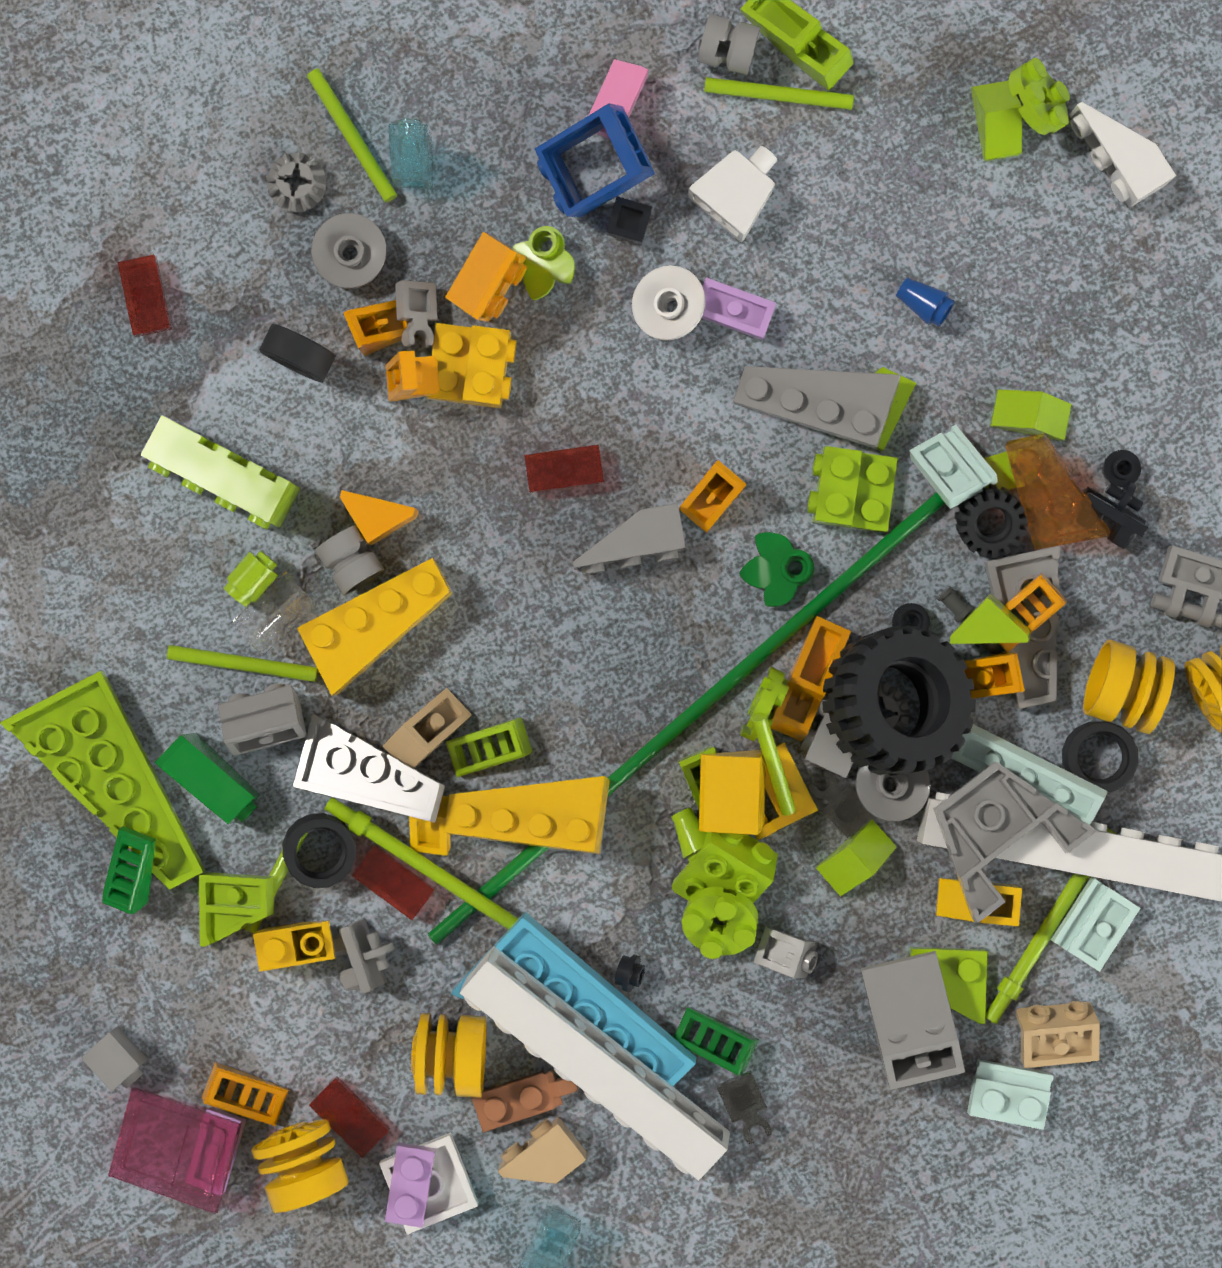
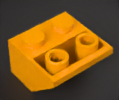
M483 231L445 298L477 320L489 322L492 317L497 319L507 305L508 299L504 296L510 285L517 286L527 270V266L523 264L527 257Z

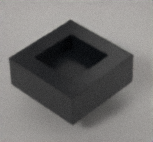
M616 196L606 235L642 245L652 213V206Z

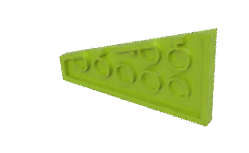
M99 671L0 722L8 732H11L25 745L24 748L31 755L36 756L52 772V775L93 815H96L116 838L122 826L155 838L152 873L169 890L206 871L104 671ZM129 846L133 852L141 855L142 851Z

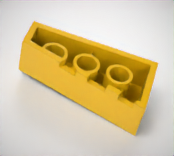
M431 558L297 627L331 696L341 693L354 679L365 672L411 629L447 600L453 592L437 561Z
M606 776L449 794L444 833L600 855L610 779Z

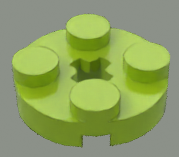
M1035 57L1010 73L1009 89L1012 98L1019 94L1023 106L1018 108V111L1033 130L1041 135H1046L1049 132L1052 135L1069 123L1065 104L1070 100L1069 91L1061 81L1055 82L1041 60Z
M772 666L769 668L768 677L763 678L747 714L751 717L747 725L743 724L740 736L753 742L757 739L751 720L752 716L757 713L766 714L771 728L773 720H771L773 716L771 712L773 705L777 707L782 705L789 686H787L789 680L784 678L785 672Z
M713 886L703 888L689 898L682 916V929L686 938L695 947L700 949L704 957L717 959L721 955H734L754 944L758 912L752 901L738 891L735 896L724 892L725 887ZM714 917H718L720 921L727 920L728 922L726 925H718L713 920Z

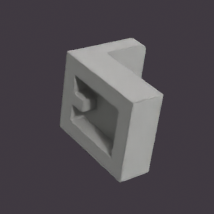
M765 927L753 963L792 978H807L808 974L813 972L817 964L818 953L816 949L818 943L812 940H803L772 927Z

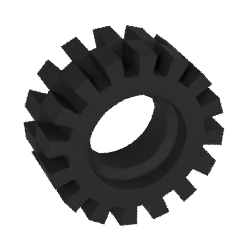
M989 484V489L983 487L982 492L957 505L960 510L955 512L954 516L957 522L955 524L956 530L968 549L973 553L977 551L979 556L986 557L987 553H990L992 558L999 557L998 552L1000 551L1007 555L1011 552L1009 547L1012 544L1016 547L1020 545L1019 536L1025 537L1027 530L1024 524H1028L1027 517L1024 514L1025 510L1013 493L1011 494L1007 488L1001 487V489H998L995 484ZM996 508L1001 510L1005 516L1002 528L992 534L979 531L977 528L978 516L986 509Z

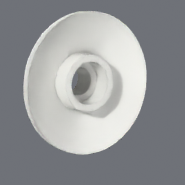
M662 266L646 274L638 283L632 298V312L636 323L646 334L660 340L678 339L691 332L701 320L705 309V293L702 284L692 272L679 266ZM674 300L677 301L678 306L676 310L667 312L668 303Z

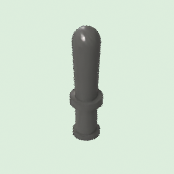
M948 586L936 599L942 601L955 615L953 619L956 622H963L973 612V606L970 603L966 605L952 591L953 588ZM982 643L983 647L991 654L1001 653L1004 649L999 643Z

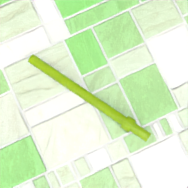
M331 797L326 804L324 810L349 825L347 829L359 837L363 834L509 930L519 919L372 823V818L361 810L355 812L334 797Z
M1107 828L1106 832L1116 834L1115 832ZM1072 874L1008 978L1004 976L998 985L997 990H999V993L985 1013V1018L997 1025L1012 999L1015 1001L1018 999L1024 989L1021 985L1089 876Z

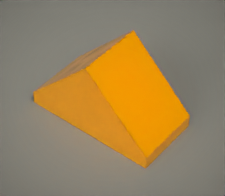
M396 300L350 309L343 313L357 347L364 356L402 341V333L407 328V321H397Z
M717 460L681 504L679 510L707 533L747 484Z
M341 490L340 493L341 501L366 542L370 545L377 543L410 523L418 515V510L414 507Z

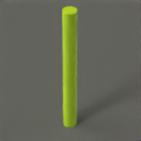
M320 69L312 70L307 74L311 85L384 202L392 201L397 197V193Z
M706 77L704 92L847 110H852L854 95L710 77Z
M169 645L167 650V660L316 682L318 676V668L313 666Z

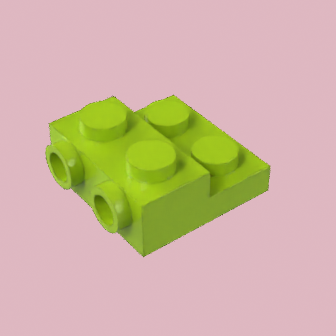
M824 446L821 454L815 453L812 476H818L816 491H810L807 513L813 514L812 523L887 533L898 458L862 453L859 450Z

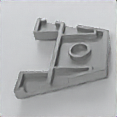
M998 762L990 764L933 808L968 909L975 923H979L1005 903V900L981 869L1042 822L1065 853L1071 852L1096 832L1093 827L1071 815L1064 807L1052 802L1036 791V788Z

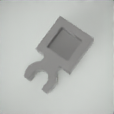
M407 280L397 282L395 284L397 321H407V328L402 333L403 346H412L415 343L414 334L416 333L421 337L422 348L426 349L432 346L434 342V335L428 323H433L437 320L436 283Z

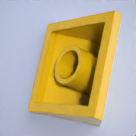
M761 750L701 754L699 831L759 834L764 826L766 770Z

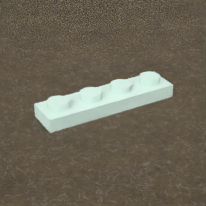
M974 724L970 733L962 735L965 738V743L959 751L953 753L952 759L978 772H981L993 762H998L1036 788V791L1052 802L1064 807L1071 815L1091 825L1108 791Z

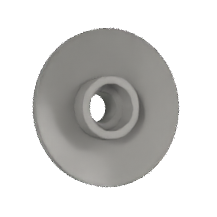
M344 213L331 217L319 227L312 241L311 254L316 270L327 282L340 288L352 289L370 283L379 275L386 261L387 247L381 230L373 221L359 214ZM348 248H355L358 253L356 258L348 260L344 257L345 251Z
M868 766L859 767L855 780L856 792L863 807L873 816L885 821H902L914 816L924 807L930 793V776L928 770L890 776L888 773L879 775L869 772ZM886 778H891L895 782V789L892 792L887 791L884 787Z

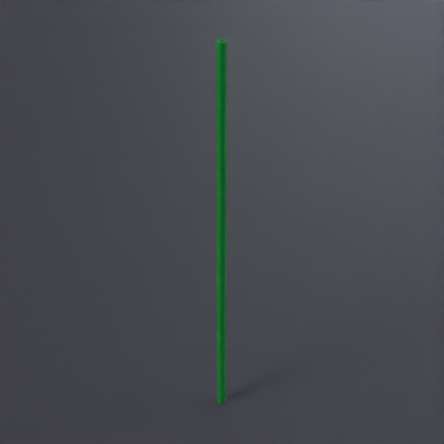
M937 492L934 493L607 777L610 779L608 796L946 503ZM529 845L477 891L491 899L549 848ZM466 902L462 903L432 929L428 936L438 945L473 915L477 909Z

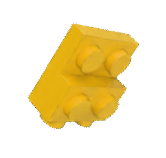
M436 323L432 356L437 359L440 390L439 393L426 396V398L501 408L502 399L509 400L512 377H506L507 362L514 363L517 340L511 339L510 330L475 325L464 327Z

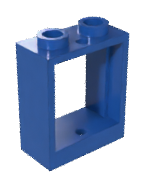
M608 103L535 148L539 158L537 161L538 168L543 177L550 181L555 191L553 198L556 206L567 217L581 218L655 174L623 106ZM605 128L625 169L626 175L582 200L561 154Z

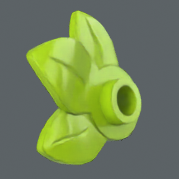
M551 226L539 227L531 233L528 241L517 243L512 247L527 257L523 263L527 266L524 274L526 291L532 300L541 299L549 294L554 287L555 281L563 284L571 283L575 273V262L573 257L564 249V237L556 228ZM551 240L553 243L551 249L546 252L542 251L543 244Z

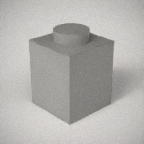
M118 1026L81 1057L111 1092L121 1084L126 1089L144 1074L139 1067L148 1060Z

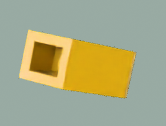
M939 878L936 916L974 922L959 880ZM992 883L1005 900V903L979 923L1019 926L1022 888L1012 884Z
M329 920L297 922L259 929L253 934L259 972L336 958Z

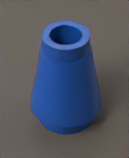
M909 277L904 280L896 294V297L901 299L927 325L933 323L937 327L941 326L955 303L954 300L948 297V292L916 280L913 281Z

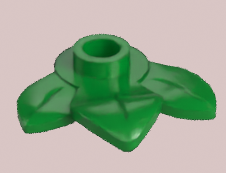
M771 532L759 533L754 538L760 555L747 562L739 572V576L750 586L765 589V606H782L792 600L797 587L810 581L814 574V562L805 551L794 549L785 536ZM797 561L801 564L802 572L799 575H792L789 572L788 566L790 562Z

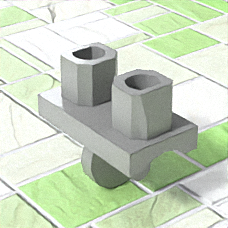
M365 918L339 929L340 932L332 936L335 957L348 954L352 967L341 971L340 978L344 990L360 989L361 994H364L385 984L387 979L384 969L389 968L385 954L395 949L393 942L381 944L377 931L370 933Z

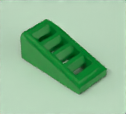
M125 826L119 829L103 889L102 903L128 914H135L148 903L156 843L155 838ZM129 846L142 851L141 855L128 850ZM127 862H130V863H132V864H135V865H137L138 867H135V866H132V865H130V864H127ZM125 877L134 880V882L125 879Z
M687 1007L674 1035V1038L689 1051L738 1076L745 1072L759 1041L758 1038L691 1007ZM696 1020L701 1023V1026L694 1041L687 1039ZM710 1027L715 1031L708 1047H705L701 1044ZM725 1035L729 1038L722 1054L716 1052L722 1036ZM739 1042L743 1045L736 1060L730 1058V1055L736 1043Z

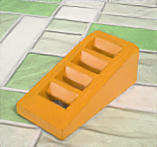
M1040 573L1004 606L1009 611L1015 608L1029 623L1026 626L1030 629L1031 634L1067 603V600L1043 573ZM1038 587L1052 602L1048 607L1033 592ZM1026 597L1040 612L1036 618L1021 602ZM1019 643L999 644L1008 653Z
M215 1062L204 1089L202 1100L204 1104L275 1126L289 1090L251 1074ZM222 1079H229L223 1096L218 1095L217 1092ZM237 1083L244 1084L238 1101L231 1100ZM252 1088H257L258 1092L252 1107L247 1106L246 1103ZM269 1092L273 1096L265 1113L260 1111L266 1093Z

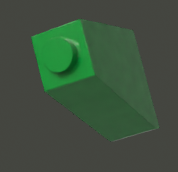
M197 733L181 734L154 762L227 824H231L237 819L243 823L258 808L254 801L260 794Z

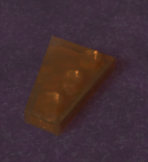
M1045 433L1010 440L1006 443V451L1020 501L1025 510L1024 514L1027 517V526L1034 550L1109 536L1110 529L1104 520L1101 521L1091 507L1092 502L1086 493L1081 492L1069 474V468Z

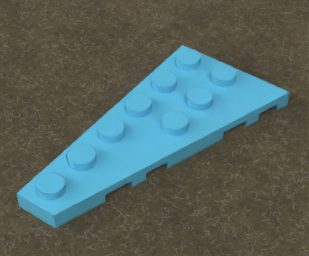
M526 911L494 944L497 949L671 1086H674L696 1064L697 1057ZM486 954L453 988V991L451 993L452 995L464 999V996L460 994L462 986L467 976L480 963V961L486 956Z

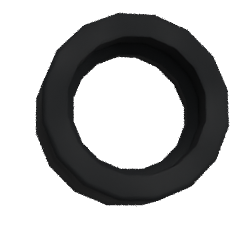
M271 324L259 349L263 355L278 364L321 383L324 382L336 357L334 353L315 341L277 324Z
M1087 722L1076 727L1066 738L1062 749V765L1066 771L1108 791L1107 793L1124 787L1134 777L1139 764L1138 748L1133 737L1123 727L1111 722ZM1094 735L1111 737L1118 743L1122 752V761L1119 769L1112 776L1105 779H1095L1088 776L1081 769L1078 762V752L1081 744L1087 738Z
M325 813L308 814L296 820L287 830L282 843L283 859L290 874L301 884L312 888H328L341 882L351 872L356 859V843L349 829H347L348 827L337 817ZM313 829L329 830L338 837L341 843L339 861L333 868L325 872L307 870L300 864L297 858V846L300 839Z

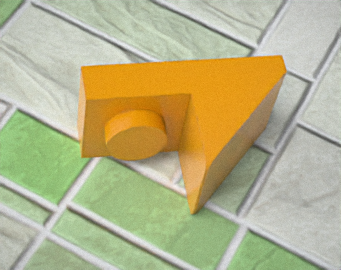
M399 351L385 364L389 402L439 393L436 357H415V351Z
M1001 652L988 657L964 660L968 667L964 672L967 679L972 678L975 688L970 690L971 699L1025 691L1017 653Z

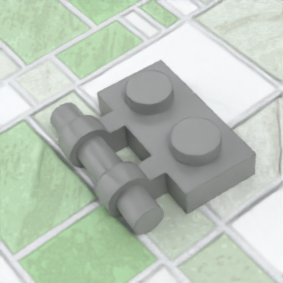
M1173 545L1169 546L1158 582L1172 586L1169 596L1155 593L1151 601V607L1164 611V615L1177 618L1179 615L1195 620L1196 624L1202 627L1209 628L1212 625L1222 628V613L1216 611L1219 601H1222V560ZM1186 591L1205 596L1202 605L1198 606L1184 602Z

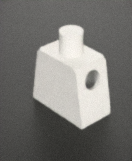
M760 146L749 160L740 152L734 150L691 185L688 191V198L742 243L773 192L775 183L766 173L777 162V158L763 146Z

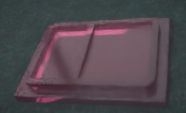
M134 1087L131 1089L126 1111L124 1112L108 1176L216 1214L219 1211L242 1123Z

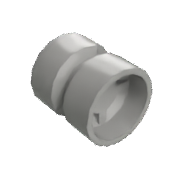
M710 13L702 37L697 62L714 67L725 63L727 70L748 76L761 27L744 22L733 26L730 18ZM731 41L730 47L728 48L724 44H720V42Z
M357 525L337 533L315 549L325 568L334 569L335 573L332 579L343 596L366 585L385 570L374 552H366L367 542Z

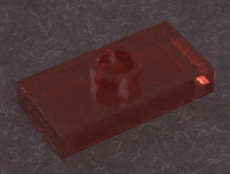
M153 254L117 262L133 336L140 337L172 330L157 257Z
M599 444L524 455L530 493L604 483Z
M376 844L352 874V877L410 920L415 918L435 891L434 887Z
M338 1076L309 1104L322 1119L328 1120L330 1127L361 1158L390 1130Z

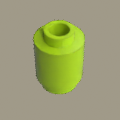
M261 550L257 555L249 551L226 578L229 582L223 589L245 607L251 601L256 603L279 576L274 571L278 564Z

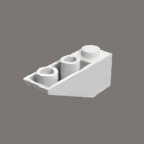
M1083 102L1077 104L1069 114L1071 117L1070 124L1078 138L1085 139L1092 150L1090 155L1094 164L1099 170H1105L1112 181L1111 189L1120 202L1125 201L1129 208L1164 187L1176 177L1162 152L1152 141Z

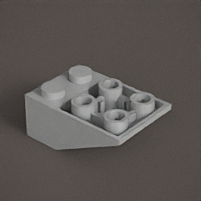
M932 951L861 968L881 1062L890 1090L965 1073L959 1041L936 952Z

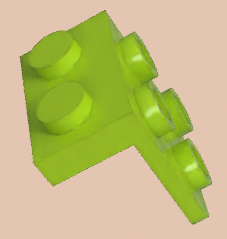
M706 832L702 849L673 880L672 890L684 899L689 900L691 895L703 888L713 886L725 887L724 892L736 896L738 891L754 903L774 882L778 853L773 851L766 843L759 842L748 834Z

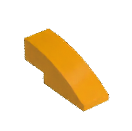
M816 616L788 676L789 682L787 686H789L785 699L780 707L775 706L771 719L773 720L772 729L800 742L805 738L820 702L826 694L823 692L824 681L833 676L829 673V667L833 660L841 658L840 651L845 648L851 633L850 630Z

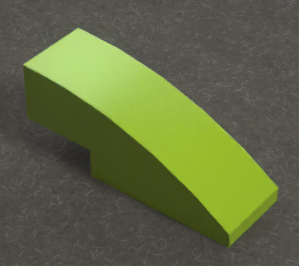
M748 0L740 8L741 13L753 25L761 27L760 32L778 50L828 91L854 64L850 49L824 31L818 19L791 0Z

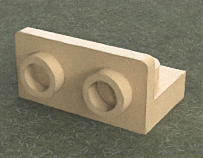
M1072 1001L1067 1004L1033 1005L1016 1010V1017L1021 1028V1061L1024 1068L1099 1061L1100 1023L1090 1002Z

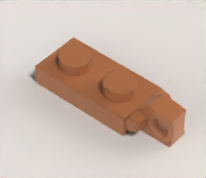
M542 1070L484 1089L481 1098H471L482 1132H486L553 1110L555 1107L563 1104L562 1096L578 1091V1086L572 1081H566L561 1077L555 1078L553 1070L545 1073Z

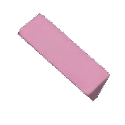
M614 59L589 115L610 103L623 106L629 118L648 77V69ZM605 128L596 133L610 140Z

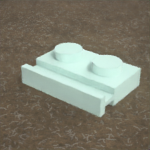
M957 425L952 426L950 432L944 435L939 433L909 450L912 462L950 509L982 492L984 486L990 483L992 485L997 483V474Z
M1091 877L1051 938V941L1100 972L1141 908Z
M977 1059L976 1074L973 1078L967 1113L970 1116L1044 1130L1051 1095L1050 1087L1054 1075L1048 1072Z

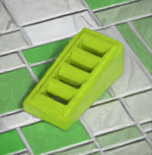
M521 717L446 741L457 777L522 758L532 753V747ZM507 730L510 732L515 748L513 751L506 733ZM494 734L497 736L502 754L498 756L491 737ZM478 739L482 740L487 756L486 760L482 759L476 741ZM465 743L468 745L473 764L470 765L467 763L462 744Z

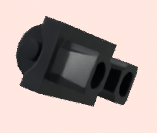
M1129 481L1122 489L1110 483L1105 493L1115 498V501L1089 486L1083 492V504L1077 515V522L1094 531L1104 515L1115 521V524L1107 534V539L1115 545L1125 549L1134 540L1136 535L1143 537L1148 530V526L1145 525V519L1125 508L1127 505L1138 512L1143 505V501L1133 496L1137 486Z

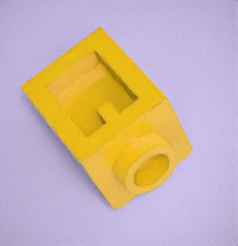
M442 796L435 823L409 816L410 848L416 852L448 855L451 848L450 834L444 833L448 796Z

